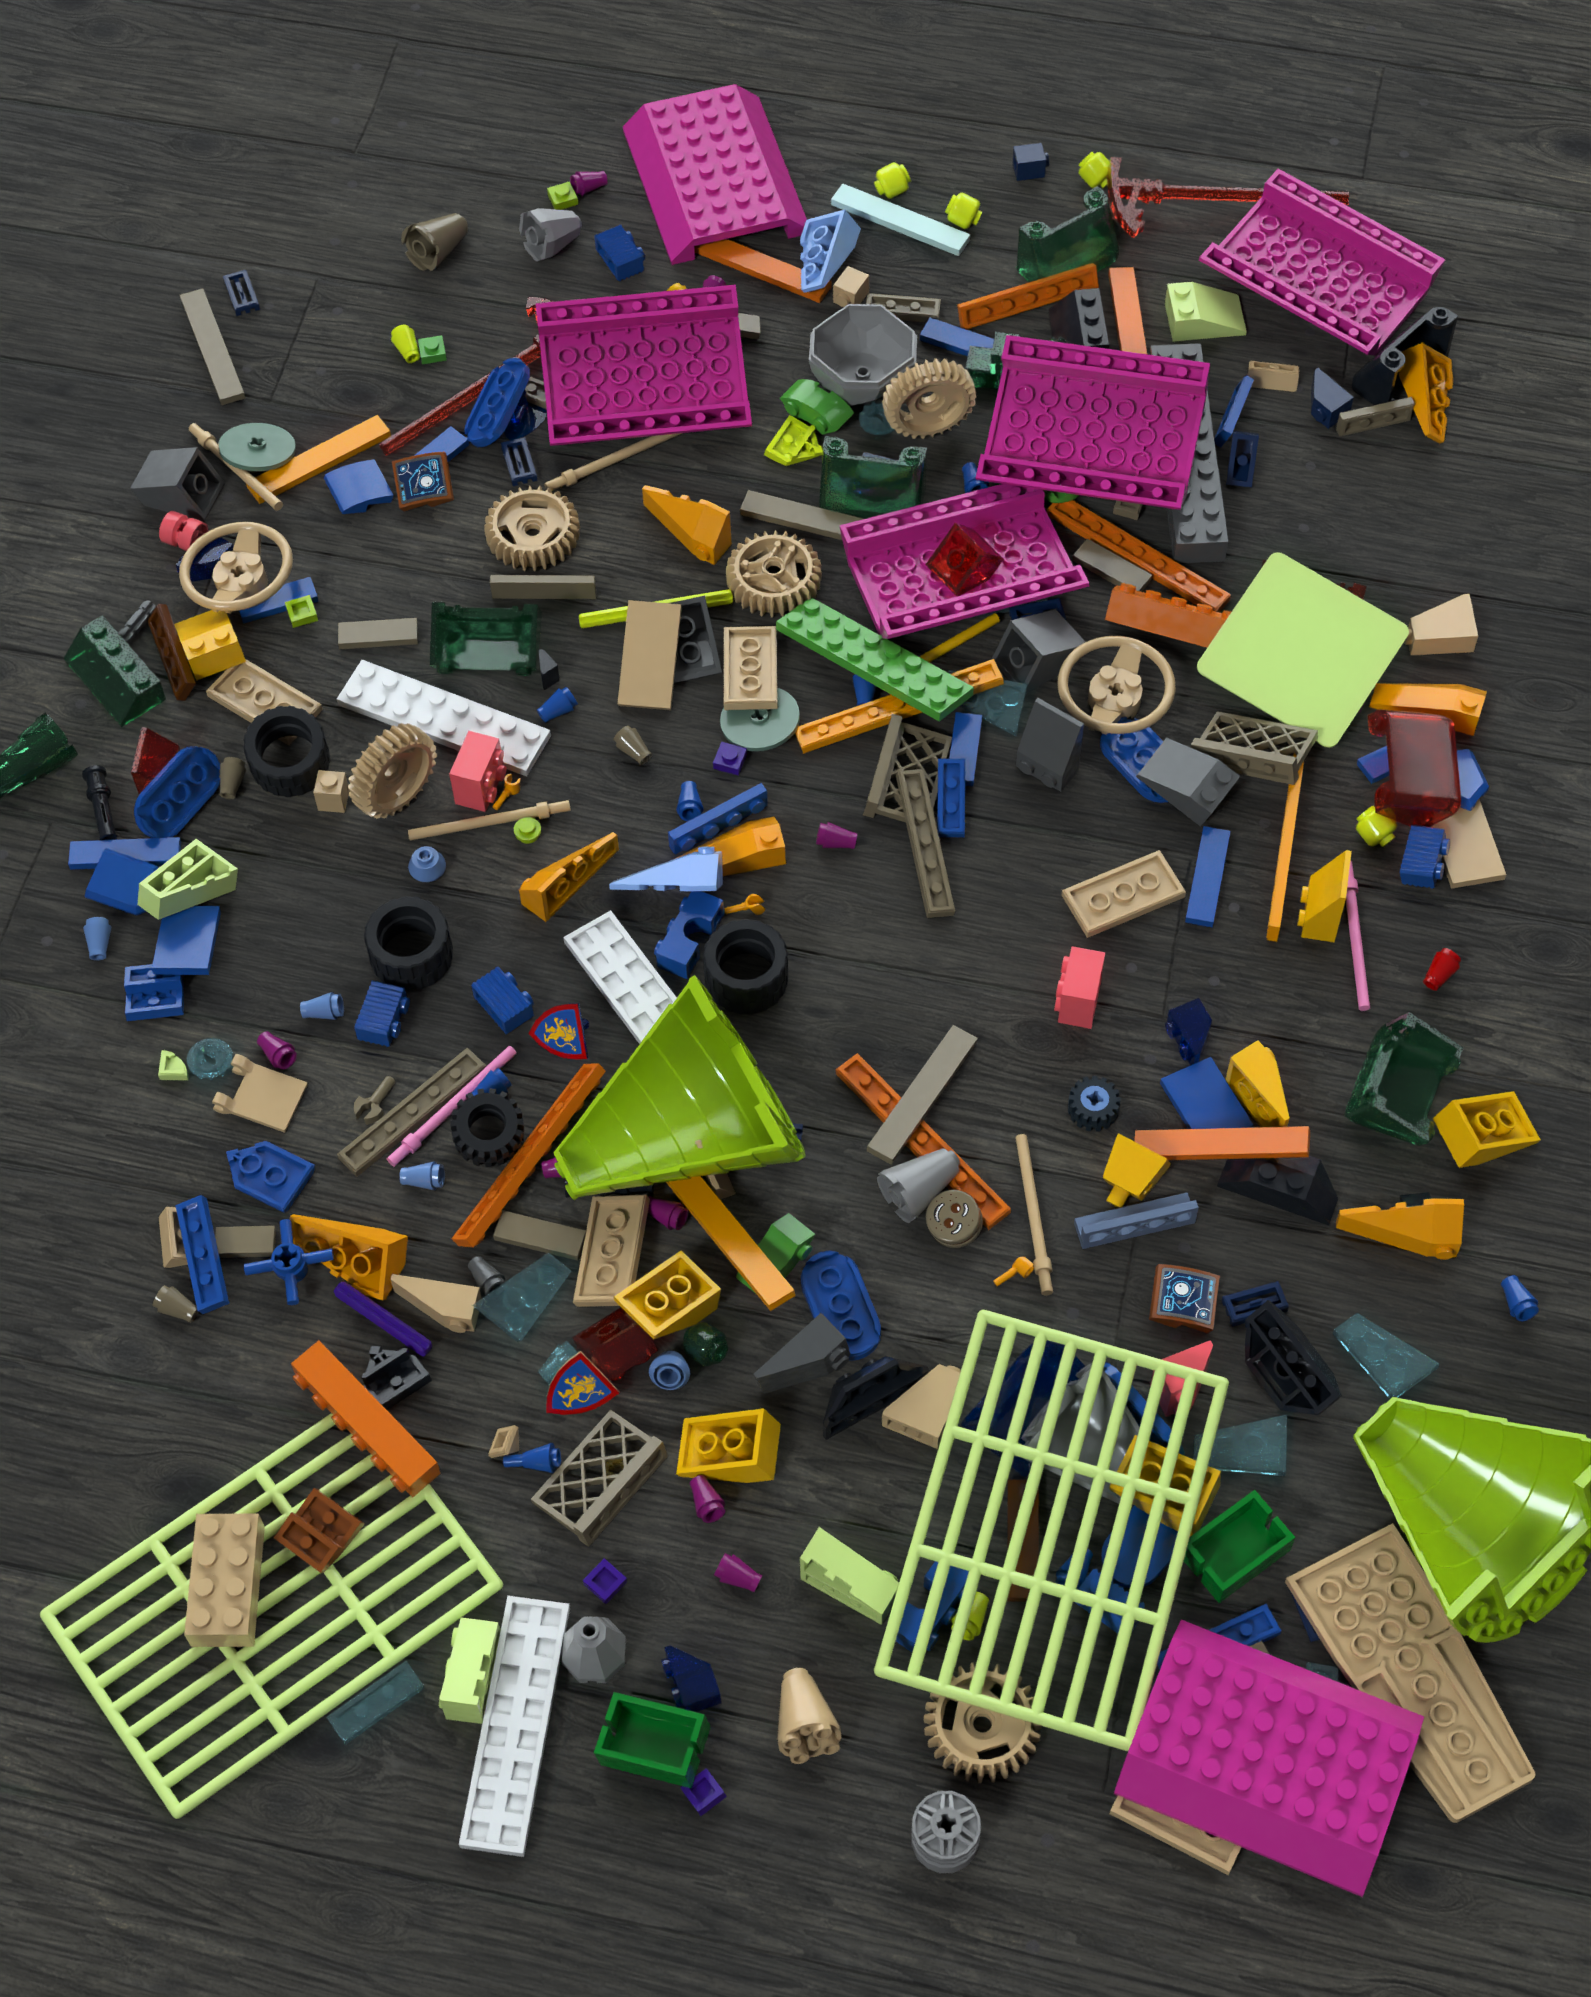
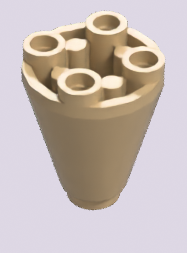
M794 1668L787 1671L783 1676L784 1680L781 1686L777 1738L779 1751L785 1756L790 1757V1761L794 1764L805 1763L809 1758L822 1754L831 1755L836 1753L840 1749V1726L813 1677L804 1668Z

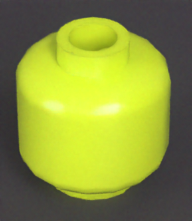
M1091 152L1079 163L1081 167L1079 175L1091 188H1096L1099 185L1104 188L1113 179L1110 174L1113 172L1114 166L1101 152L1095 154Z
M892 162L877 171V181L874 182V185L879 195L885 194L887 198L893 199L908 190V183L911 182V179L903 164L899 166L896 162Z
M963 192L957 196L953 195L945 210V213L948 214V221L963 229H968L971 224L977 225L982 215V212L979 211L980 202Z
M1373 805L1357 817L1356 830L1369 846L1380 844L1384 847L1395 838L1393 832L1397 828V823L1384 807L1375 808Z

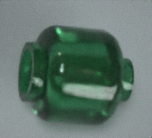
M707 1322L695 1324L693 1327L688 1328L684 1334V1353L702 1366L709 1367L720 1363L728 1352L726 1335Z

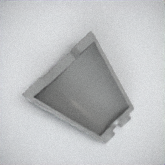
M1092 1363L1077 1372L1078 1380L1067 1383L1049 1453L1067 1457ZM1104 1369L1079 1457L1080 1462L1097 1466L1117 1393L1116 1388ZM1049 1401L1039 1411L1022 1435L1021 1439L1025 1441V1446L1036 1449ZM1127 1406L1125 1407L1109 1470L1117 1472L1134 1436H1138L1140 1428ZM1044 1465V1469L1056 1475H1062L1063 1469ZM1075 1473L1073 1483L1088 1490L1091 1489L1093 1478ZM1105 1482L1102 1497L1119 1504L1121 1497L1109 1489L1111 1483Z

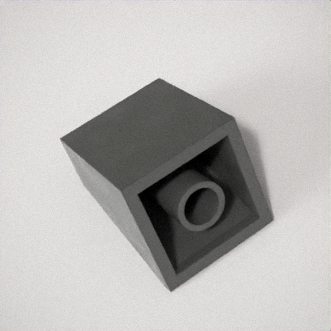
M198 447L152 450L130 489L144 506L166 512L176 511L189 518L202 521L207 517L225 482Z
M1055 609L1011 620L992 659L995 660L998 668L1024 695L1056 677L1066 657L1075 648L1085 643V640Z

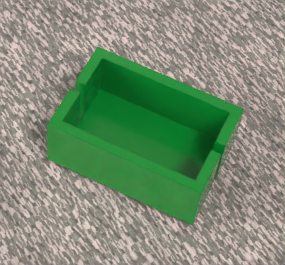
M1253 1490L1189 1538L1184 1562L1196 1577L1203 1574L1201 1583L1218 1603H1221L1291 1551L1296 1538L1278 1516L1272 1519L1269 1530L1265 1527L1270 1522L1273 1510L1256 1490Z
M614 1692L605 1717L608 1726H602L594 1750L600 1765L692 1788L700 1763L697 1754L702 1755L711 1728L705 1714Z

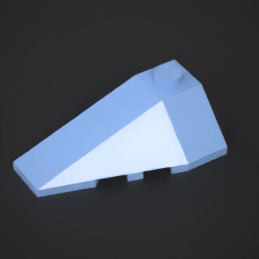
M845 209L808 219L805 222L800 238V244L803 247L801 260L804 266L801 270V290L804 293L824 288L856 246L861 228Z
M699 847L698 852H693L614 880L609 884L610 889L646 890L648 886H653V889L656 891H666L680 886V891H717L723 885L722 851H715V847Z

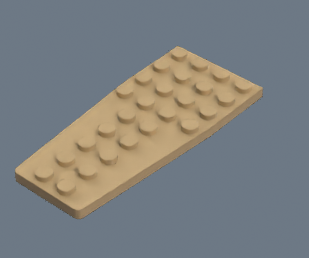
M1393 1523L1286 1578V1585L1334 1663L1354 1689L1424 1716L1420 1735L1409 1765L1451 1822H1460L1532 1782L1535 1777V1771L1462 1635L1450 1624L1425 1572Z

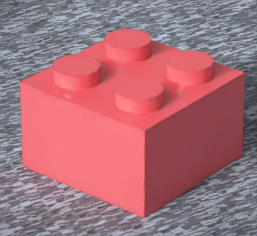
M468 731L449 773L455 804L486 812L489 803L494 802L497 794L496 787L499 781L502 782L506 775V766L503 764L504 751L501 750L499 738Z
M1072 946L1070 956H1064L1054 1011L1059 1012L1058 1023L1092 1028L1102 980L1105 952Z

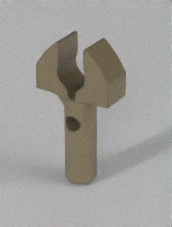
M386 1076L371 1097L364 1099L359 1096L355 1100L354 1112L357 1120L364 1110L370 1108L371 1111L364 1118L366 1125L377 1122L384 1115L383 1109L380 1108L379 1104L394 1086V1078Z

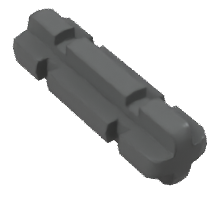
M150 600L144 601L139 610L132 615L124 625V628L119 631L117 638L123 644L130 643L134 639L135 634H138L147 623L156 605Z

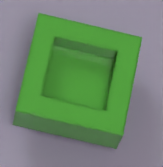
M442 335L418 339L422 364L447 361Z

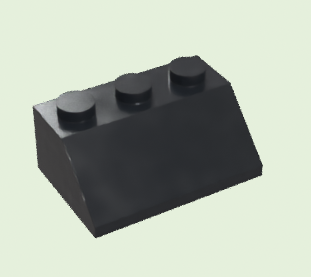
M1099 288L1074 290L1049 308L1048 313L1054 342L1109 349Z

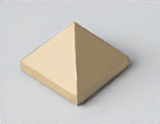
M513 1425L498 1429L488 1456L494 1458L519 1451L518 1427Z

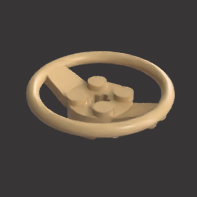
M254 522L229 523L203 534L188 548L180 564V583L186 595L198 605L211 609L213 612L225 611V613L231 614L232 611L254 607L276 594L285 584L291 573L293 554L284 536L269 526ZM238 533L233 551L224 552L220 557L221 560L213 569L212 578L217 592L213 599H210L199 593L192 585L190 580L192 562L196 555L212 541L225 535ZM261 535L273 540L282 553L281 569L269 586L261 561Z
M1105 636L1081 644L1066 657L1058 674V692L1066 710L1075 719L1089 727V730H1097L1106 735L1108 733H1133L1152 726L1167 713L1173 702L1176 690L1173 671L1162 654L1142 641L1123 636ZM1103 647H1120L1111 666H1103L1090 682L1088 705H1090L1093 711L1092 715L1089 716L1075 704L1070 695L1068 687L1070 671L1081 657L1093 650ZM1143 653L1158 666L1165 682L1163 699L1158 707L1146 717L1129 723H1117L1121 717L1128 718L1131 716L1132 719L1140 710L1143 688L1138 670Z

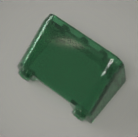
M1099 186L1086 192L1083 197V204L1088 210L1050 229L1043 222L1032 221L1019 228L1016 270L1028 282L1090 263H1094L1097 271L1118 259L1119 244L1108 196Z
M825 436L822 451L819 508L866 519L923 504L926 490L927 448L916 446L904 448L900 453L899 461L848 455V444L844 439Z
M432 602L430 666L437 669L439 674H452L453 670L516 671V675L530 676L532 671L537 670L542 622L541 609L538 604H524L522 611H520L518 606H513L511 609L465 608L460 605H455L454 610V607L446 606L445 602Z
M1407 1012L1384 1024L1376 1032L1346 1107L1345 1117L1355 1124L1416 1146L1429 1143L1434 1137L1435 1129L1434 1122L1428 1119L1427 1115L1441 1078L1449 1073H1454L1459 1068L1463 1047L1411 1012Z

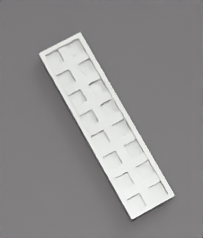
M361 660L337 698V703L341 707L392 726H398L401 723L404 725L407 723L415 725L424 731L434 742L460 751L468 731L499 738L501 750L504 751L503 764L506 766V769L526 777L551 737L549 729Z
M610 910L566 935L564 943L640 1044L667 1006L673 1004L677 997Z
M507 1596L459 1841L460 1848L520 1857L525 1855L561 1661L563 1636L566 1633L570 1605L567 1603Z

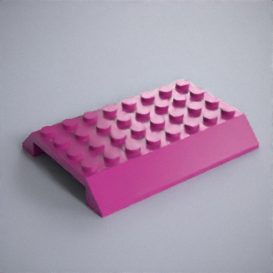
M733 84L646 103L623 126L624 135L671 265L695 260L694 246L781 226L784 227L788 239L802 235L807 218L758 96Z
M1277 169L1265 182L1262 197L1221 244L1217 245L1212 242L1199 257L1200 262L1363 353L1373 356L1379 353L1427 295L1445 262V259L1280 169Z
M736 285L536 303L550 446L752 426L738 318Z
M1006 335L1001 358L1003 364L1002 375L985 453L980 455L976 480L1181 510L1187 496L1206 402L1210 363Z
M1000 484L840 525L849 568L878 634L884 639H890L1089 587V581L1081 565H1072L1044 508V491L1042 489Z
M1181 1619L1130 1745L1114 1794L1363 1897L1417 1744L1424 1716Z

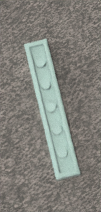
M845 184L841 185L831 199L832 206L842 210L845 209L847 212L957 256L961 254L970 241V234Z

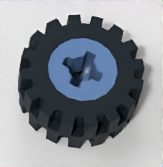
M1088 1076L1084 1077L1082 1083L1078 1080L1075 1083V1087L1071 1088L1068 1099L1069 1115L1071 1114L1073 1123L1077 1121L1079 1128L1086 1126V1131L1090 1132L1091 1128H1095V1131L1098 1132L1101 1131V1127L1107 1129L1110 1127V1123L1114 1124L1119 1114L1121 1102L1119 1090H1114L1115 1084L1112 1082L1107 1084V1079L1104 1077L1098 1080V1076H1092V1080H1089Z

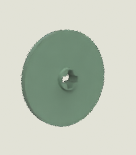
M247 423L233 427L226 431L219 440V453L222 459L233 467L247 471H267L279 468L293 458L296 450L295 440L289 432L281 427L266 423Z
M777 688L778 709L724 710L723 708L720 716L723 735L731 744L747 748V751H765L778 747L789 740L798 728L800 722L798 704L788 692Z

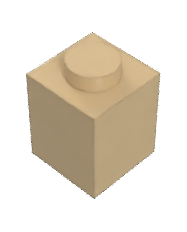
M847 266L833 285V302L841 307H845L847 304H861L869 293V275Z
M318 770L313 792L318 811L345 813L349 796L345 772Z

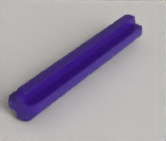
M341 1281L335 1287L334 1293L338 1299L419 1355L426 1356L432 1349V1342L348 1283Z

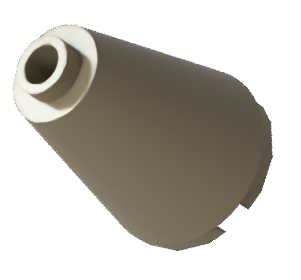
M453 213L409 225L402 232L401 238L402 245L406 243L408 251L405 253L408 259L420 270L425 271L428 269L433 271L467 234V221L461 215Z

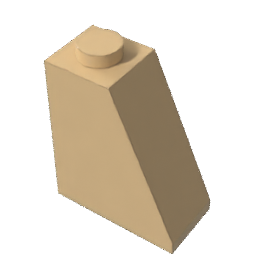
M1463 594L1410 619L1409 634L1404 641L1405 645H1409L1410 655L1474 652L1478 632L1470 594Z
M938 1364L884 1409L882 1413V1426L938 1449L961 1370L954 1366L945 1367Z

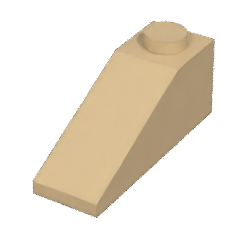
M392 1274L391 1283L394 1292L453 1332L475 1331L482 1302L479 1287Z

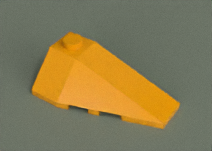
M1420 343L1402 351L1406 360L1404 367L1398 374L1408 398L1411 397L1414 402L1413 409L1424 435L1440 444L1444 442L1447 417L1444 413L1445 408L1450 406V399L1447 397V393L1453 386L1452 361L1426 344Z
M647 485L642 488L644 506L698 559L715 565L731 546L729 511L707 500L701 499L699 502L690 501V497L682 494L678 498L674 497L667 490Z
M1377 683L1369 707L1474 736L1487 691L1462 684Z
M775 817L748 821L679 856L682 857L698 852L699 847H715V851H722L723 876L786 864L785 844L780 825Z
M612 832L538 871L531 879H526L519 889L521 904L547 922L619 850L617 835Z
M1464 1199L1423 1200L1424 1205L1407 1207L1406 1202L1395 1203L1396 1206L1387 1210H1381L1378 1206L1343 1209L1339 1211L1336 1228L1420 1255L1446 1260L1457 1257L1462 1244Z
M295 1214L290 1215L294 1245L299 1246L305 1253L332 1248L334 1260L320 1262L330 1269V1274L336 1278H343L353 1288L366 1296L382 1301L387 1299L393 1288L391 1283L392 1274L400 1275L405 1266L408 1236L380 1228Z

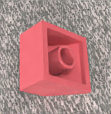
M1209 1340L1161 1360L1206 1372L1213 1344ZM1169 1374L1166 1375L1159 1402L1165 1417L1174 1413L1176 1415L1185 1381L1183 1378ZM1201 1383L1196 1384L1190 1410L1194 1405Z

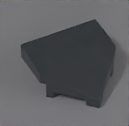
M371 1346L368 1367L361 1377L364 1387L386 1410L432 1381L429 1373L416 1356L410 1355L408 1348L394 1351L382 1350L381 1346Z

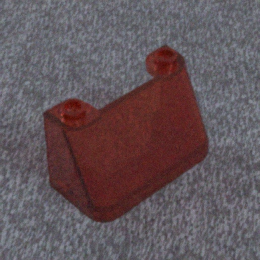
M1380 709L1367 715L1369 732L1378 737L1386 735L1390 780L1379 786L1375 792V813L1410 827L1411 825L1430 827L1456 814L1461 805V791L1453 721L1439 714Z

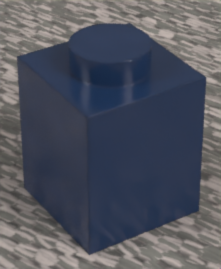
M1042 143L1013 146L1012 165L1016 180L1021 181L1045 177V169L1049 167L1048 152H1044Z

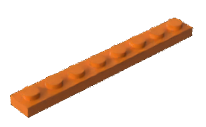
M599 1063L582 1065L451 1238L458 1246L474 1247L484 1239L486 1230L502 1215L501 1210L508 1201L518 1194L519 1186L526 1178L533 1174L536 1168L535 1165L540 1158L551 1150L552 1142L555 1138L566 1130L570 1118L584 1106V1100L589 1093L599 1086L600 1079L606 1072Z

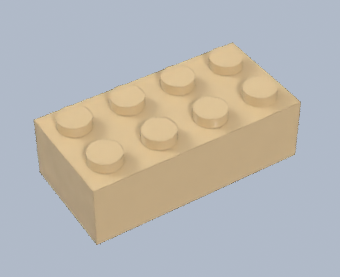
M196 1514L184 1633L191 1647H254L265 1530L259 1514Z

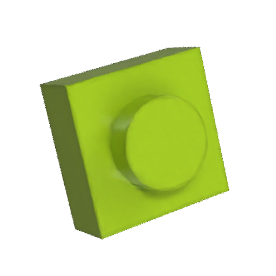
M570 181L547 188L549 199L555 210L578 205V197Z
M310 595L285 602L293 628L318 621Z

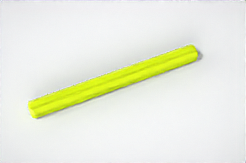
M728 589L655 602L672 603L705 595L708 608L733 603V594ZM628 606L580 614V627L588 628L624 622L627 618Z

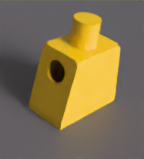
M1118 1133L1103 1174V1179L1108 1184L1114 1186L1106 1201L1117 1208L1123 1207L1129 1195L1142 1201L1167 1171L1171 1163L1167 1158Z

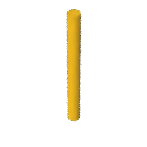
M993 613L919 657L930 663L999 623L1000 619L996 613Z

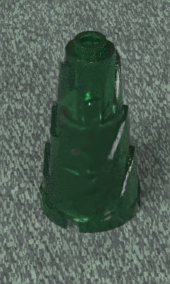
M46 712L38 716L36 721L18 735V739L0 754V798L21 785H27L44 773L47 775L78 756L74 746L68 745V738Z

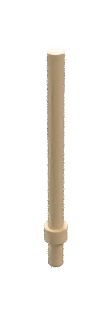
M196 423L189 426V431L198 439V443L203 448L212 451L276 511L282 508L283 503L247 470L233 467L222 459L219 453V444L211 433L202 430Z
M683 433L650 436L580 468L566 470L561 473V476L544 483L547 490L550 487L553 491L564 485L569 487L577 483V480Z
M569 800L547 804L546 801L536 803L537 806L410 829L408 830L409 840L513 822L525 817L549 818L550 814L571 811Z
M1019 1134L1015 1138L1036 1258L1033 1261L1035 1274L1039 1276L1041 1294L1047 1296L1053 1293L1050 1273L1053 1271L1052 1264L1046 1252L1027 1135Z

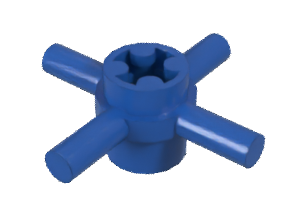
M284 1219L280 1221L281 1244L274 1249L271 1259L244 1264V1271L246 1276L274 1271L279 1278L285 1281L287 1304L296 1305L299 1303L297 1282L305 1278L308 1272V1265L334 1260V1252L331 1248L305 1253L299 1246L293 1244L291 1220ZM289 1261L291 1266L285 1267L284 1264Z

